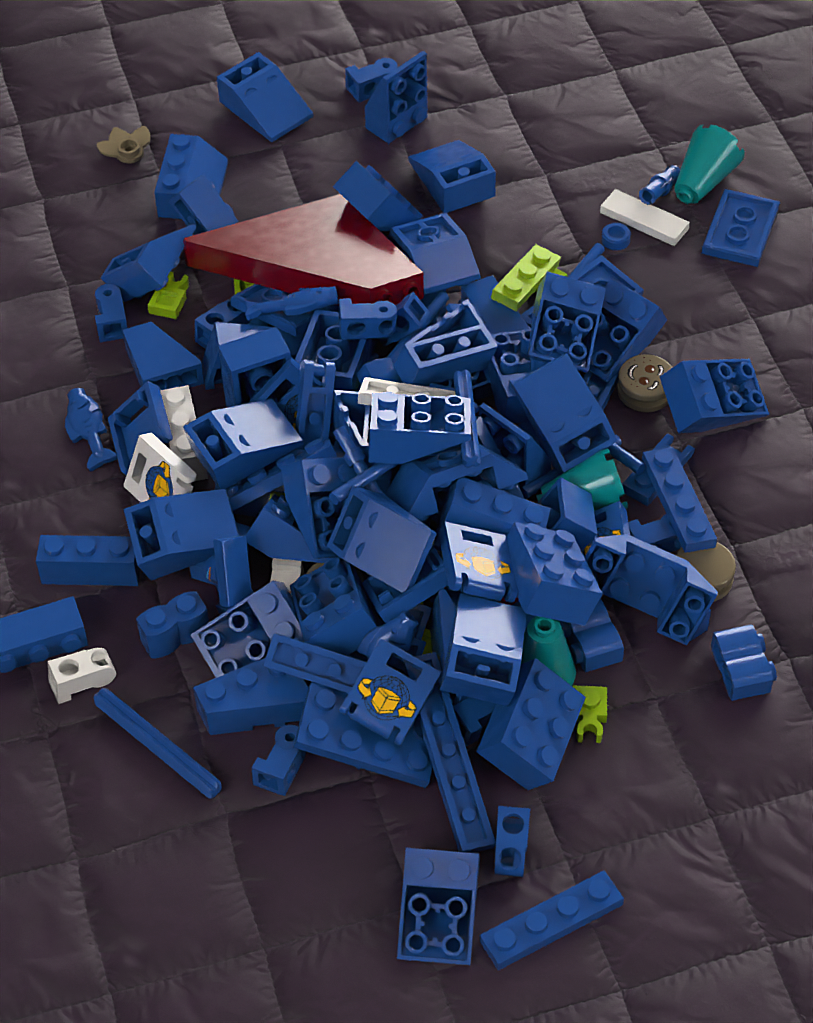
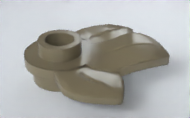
M146 126L139 127L132 134L114 127L109 135V141L98 142L97 148L105 156L117 157L123 163L132 164L143 157V149L151 141L150 132Z

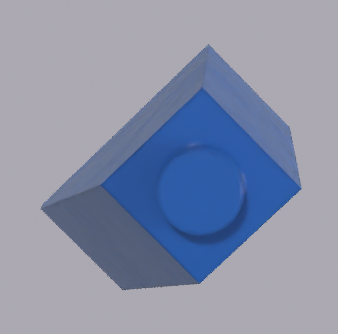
M148 322L122 330L125 348L141 387L147 381L159 386L160 390L189 385V388L204 384L200 359L154 323Z

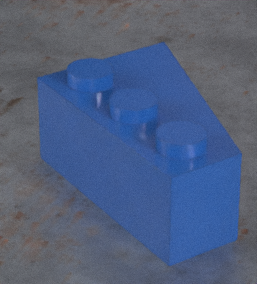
M466 299L459 308L452 313L448 312L438 323L432 327H427L406 342L396 360L394 368L403 383L428 386L430 383L435 384L453 379V375L457 370L460 372L468 370L470 373L487 369L498 345L469 299Z
M215 322L201 363L205 390L215 389L214 384L223 383L219 345L273 327ZM278 328L291 352V358L295 360L303 341L304 333L294 336Z
M334 390L332 408L334 428L336 430L345 426L356 447H361L367 458L365 462L369 468L375 464L369 463L371 406L358 404L359 392ZM391 469L375 480H390Z
M263 658L193 687L197 711L209 734L217 735L253 730V726L274 724V727H283L285 722L300 721L308 690L305 680L263 666L266 659Z

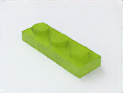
M535 244L494 287L491 299L517 311L538 289L546 272H553L559 266L561 257Z

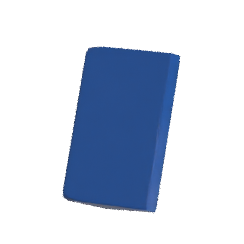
M246 535L213 539L219 603L224 607H233L252 594Z

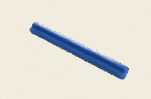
M457 370L453 375L455 395L471 398V440L461 443L463 465L466 468L471 466L478 467L481 463L471 374L468 370L462 372Z
M102 688L94 695V703L98 708L207 798L212 799L220 793L222 789L220 780L110 690Z

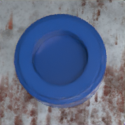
M621 223L606 225L602 230V244L610 250L625 249L630 244V229Z

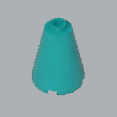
M699 125L693 132L674 186L677 198L683 203H698L739 166L744 159V149L742 148L740 151L736 145L738 139L719 126L710 125L709 128H702L703 125Z
M605 448L541 486L542 494L536 495L539 501L560 477L591 493L594 511L620 501L619 497L625 493L613 459L607 461L605 458L606 455L610 454L609 449ZM626 501V502H623V503H622L623 506L625 507V509H627V508H628V503H627V501Z
M540 616L534 617L530 620L524 632L521 664L536 658L573 686L576 668L560 622Z

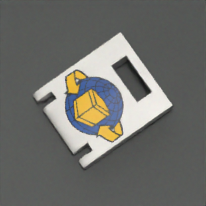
M147 433L139 435L123 486L136 499L144 502L156 497L192 493L193 486L190 483L195 481L197 474L155 435Z

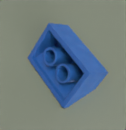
M170 134L154 192L158 217L181 219L168 200L203 174L215 185L220 196L228 167V158L199 136Z
M466 477L456 479L445 493L433 546L436 550L441 551L438 532L444 522L500 533L507 537L514 522L523 524L534 523L546 529L550 508Z

